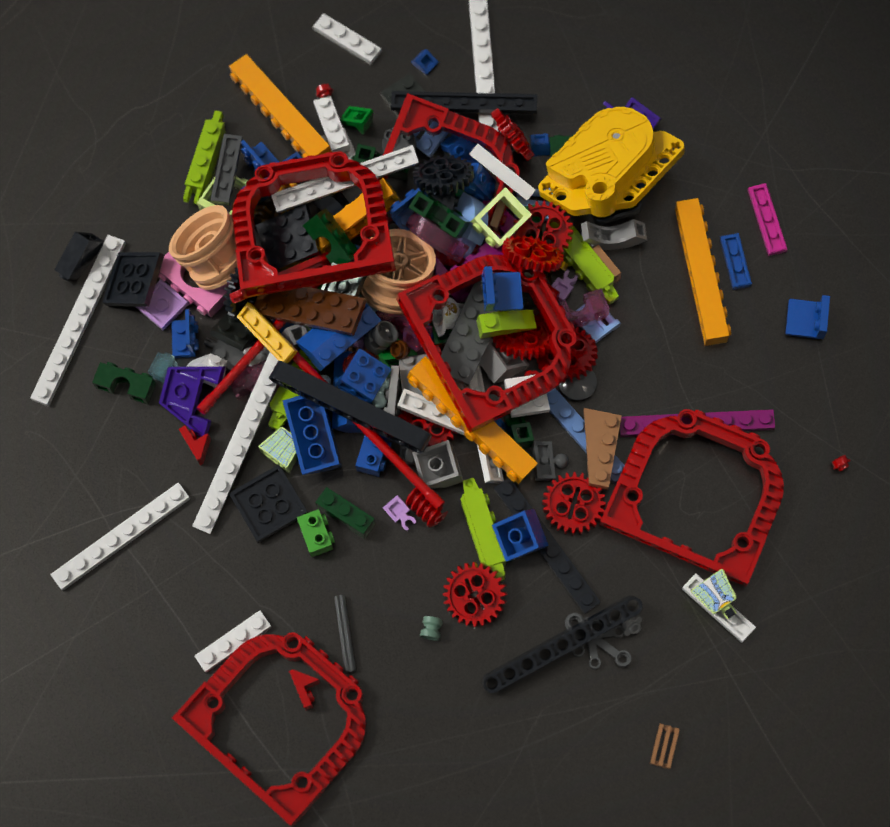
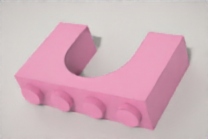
M168 252L164 256L158 279L164 282L167 281L173 290L184 295L183 298L190 305L192 303L197 306L196 309L205 316L207 314L212 318L224 305L223 302L226 298L223 295L227 293L224 288L228 287L229 284L227 283L212 290H204L187 285L183 279L186 268L179 265Z

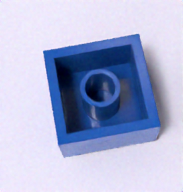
M535 509L524 510L492 525L506 562L519 559L549 546Z

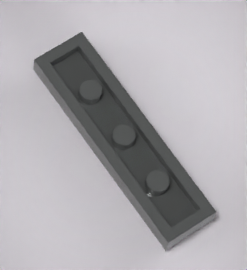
M224 134L210 200L212 204L230 206L242 147L240 143L243 140L242 136Z

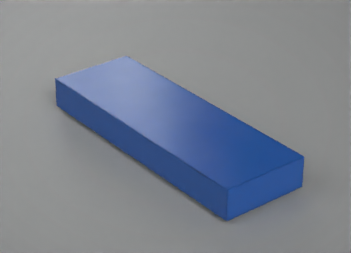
M739 233L720 236L732 289L751 287L752 282Z

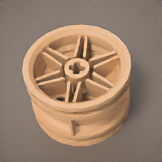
M209 206L193 214L176 230L169 243L170 255L179 265L187 269L190 277L201 289L212 290L227 284L226 281L231 280L230 274H235V267L238 268L233 218L223 206Z
M389 229L396 271L367 276L360 293L373 308L388 314L399 315L404 313L396 301L397 294L431 278L436 264V255L432 246L422 236L404 229Z

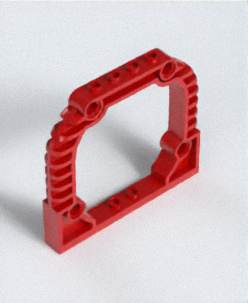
M407 93L383 155L395 151L401 134L409 137L415 133L426 131L431 136H437L442 131L482 145L490 150L495 158L519 176V167L514 164L511 148L507 140L497 130L451 112L448 108ZM436 121L439 126L433 129L429 127V123ZM389 175L380 177L378 180L380 181L382 178L387 180ZM495 175L496 182L499 184L495 196L505 187L513 194L514 190ZM497 203L488 212L489 228ZM505 206L497 231L492 230L499 236L501 235L498 232L500 225L504 226L507 219L505 215L507 206ZM387 216L389 226L390 224H393L394 221L391 219V217ZM476 245L475 248H474V250H473V252H472V254H473V253H475V254L479 253V252H478V249H479V247H481V246ZM432 246L436 258L439 259L443 266L459 265L465 259L451 252L453 246H448V249Z
M327 152L321 155H310L305 158L289 159L283 162H272L259 166L255 171V177L247 181L246 186L237 194L233 203L232 218L240 289L244 298L396 271L380 181L368 167L348 159L344 152ZM329 177L335 182L352 181L357 185L364 196L368 225L364 226L360 231L362 245L354 254V262L332 266L325 265L321 268L304 269L299 272L279 275L278 270L268 264L264 249L256 245L253 217L254 209L260 198L275 194L282 185Z
M490 254L475 258L440 276L439 274L398 293L396 298L469 433L555 389L568 373L572 356L571 350L577 339L575 327L572 322L567 320L563 306H559L554 290L550 289L547 285L545 274L538 270L534 272L530 268L526 270L524 266L518 267L519 264H512V260H506L507 257L503 255ZM492 266L493 273L520 272L522 292L530 294L552 333L549 338V347L554 355L553 362L542 372L505 390L499 386H491L486 392L470 388L460 391L450 374L451 368L449 364L443 361L439 346L434 345L425 328L428 327L434 309H443L447 304L449 295L482 280L481 274L484 267ZM524 273H530L532 278H527ZM440 295L442 296L443 300L438 301L434 298V296ZM561 338H567L570 343H563ZM495 394L499 400L493 401L489 395Z
M684 409L680 411L678 416H668L653 421L640 432L607 504L600 525L714 574L723 569L728 580L746 587L783 498L784 482L782 473L774 458L769 455V444L765 440L760 439L758 434L743 432L739 426L724 424L723 420L713 417V419L707 417L700 410ZM688 417L691 423L688 425L684 424L681 419ZM671 434L683 438H689L696 434L742 452L745 462L751 467L760 470L763 482L762 494L747 532L738 533L732 541V548L716 554L714 560L692 552V549L688 546H677L669 538L663 537L661 539L640 530L643 521L637 507L642 501L643 493L638 484L652 451L659 441ZM754 448H762L764 454H756ZM629 493H634L637 495L638 499L636 501H630L627 498V495ZM744 539L747 542V547L741 548L737 541Z
M288 633L285 637L276 634L259 635L241 644L211 678L196 690L172 719L291 827H294L359 750L366 731V718L361 705L363 693L357 686L359 682L353 676L349 675L347 677L342 673L344 669L338 663L332 664L327 660L329 656L321 649L317 651L313 647L314 643L305 636L303 639L297 633ZM292 640H297L298 646L293 649L289 648V643ZM279 653L288 661L296 662L302 660L336 690L338 704L347 713L346 727L339 740L308 774L306 772H298L293 776L290 784L271 786L265 792L250 778L252 773L244 766L241 769L236 766L237 760L229 753L225 756L210 740L215 736V716L221 714L225 709L223 697L250 666L261 657ZM355 691L358 693V697L353 701L347 698L348 694ZM213 699H218L219 701L216 708H210L209 706ZM302 778L308 780L305 788L298 787V781Z

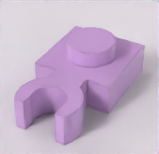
M569 270L564 272L562 279L558 277L551 285L560 292L558 301L562 304L574 288L572 285L576 283L578 278L576 275L573 279H569L567 277L570 272Z
M398 495L383 507L395 523L398 520L402 521L401 524L405 530H409L406 526L407 520H411L414 524L417 523L414 517L406 514L410 511V508Z

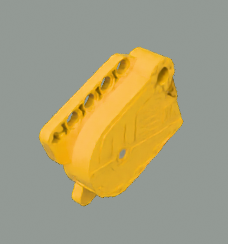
M614 107L601 110L585 122L565 142L564 146L546 162L548 175L538 185L539 194L550 203L553 202L555 206L560 205V209L566 210L567 213L573 216L592 214L597 217L610 216L615 210L632 208L637 205L684 155V143L665 131L653 132L652 125L647 117L632 108ZM663 158L669 159V162L665 164L659 161ZM650 171L658 172L655 176L648 175ZM639 183H644L646 185L644 188L641 189L636 187V185ZM560 195L566 196L564 200L556 199ZM626 196L634 197L631 201L624 200Z

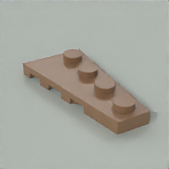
M584 408L583 416L589 486L608 490L622 415Z

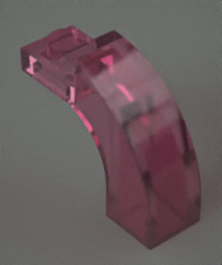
M415 211L405 224L420 239L457 262L461 261L469 249V246L462 240L451 236L430 219L422 217Z

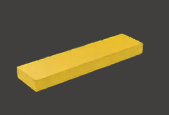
M247 302L236 316L278 361L288 364L298 352L252 303Z

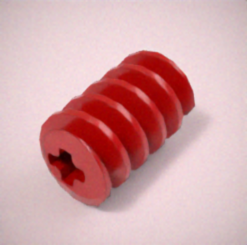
M416 487L410 492L405 502L407 506H411L413 512L417 511L416 515L422 517V521L427 522L429 528L439 524L448 514V511L441 513L443 506L436 510Z

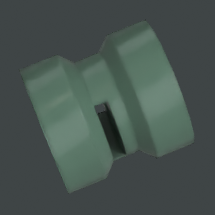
M424 616V629L421 630L420 637L438 641L440 639L438 630L442 627L443 620L432 616Z

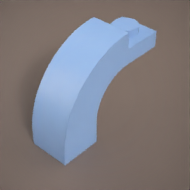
M463 192L459 199L458 207H455V209L461 212L465 219L471 221L485 205L475 197ZM488 212L481 218L487 226ZM472 223L469 224L463 236L457 238L451 249V252L464 259L472 254L476 245L481 246L485 238L482 233L479 234L473 229Z

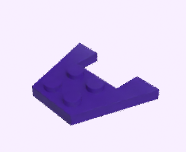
M226 366L168 367L159 404L202 437L209 432L211 420L195 415L203 382L206 380L218 385L222 381Z

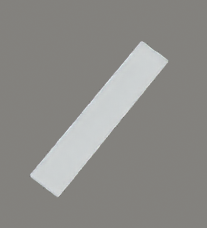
M479 144L470 152L474 159L525 200H528L535 192L532 186Z

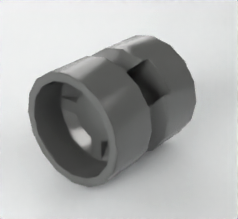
M389 321L379 322L364 336L365 348L375 355L383 353L397 340L398 331Z

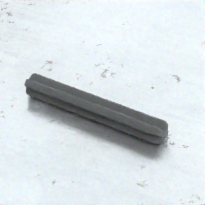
M338 595L334 599L344 669L346 673L355 672L356 668L346 599L344 595Z

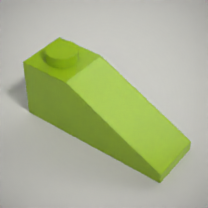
M533 310L497 311L480 314L476 320L480 339L537 329Z

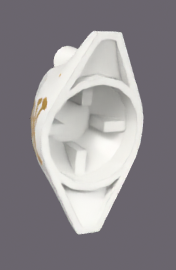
M440 295L434 296V298L438 301L443 300L442 296ZM451 297L448 298L447 304L443 309H434L432 321L438 337L443 336L446 329H453L460 314L457 302Z

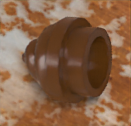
M402 340L392 343L390 347V353L396 359H404L410 352L408 344Z

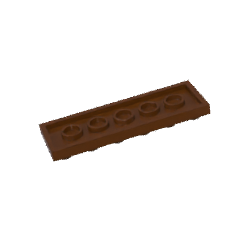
M304 287L257 296L254 306L265 318L354 336L367 301L361 297Z

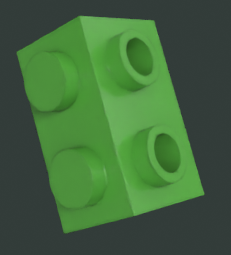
M318 509L297 517L311 557L333 550L332 543H335L331 531L327 533L325 526L329 524L325 514L321 515Z

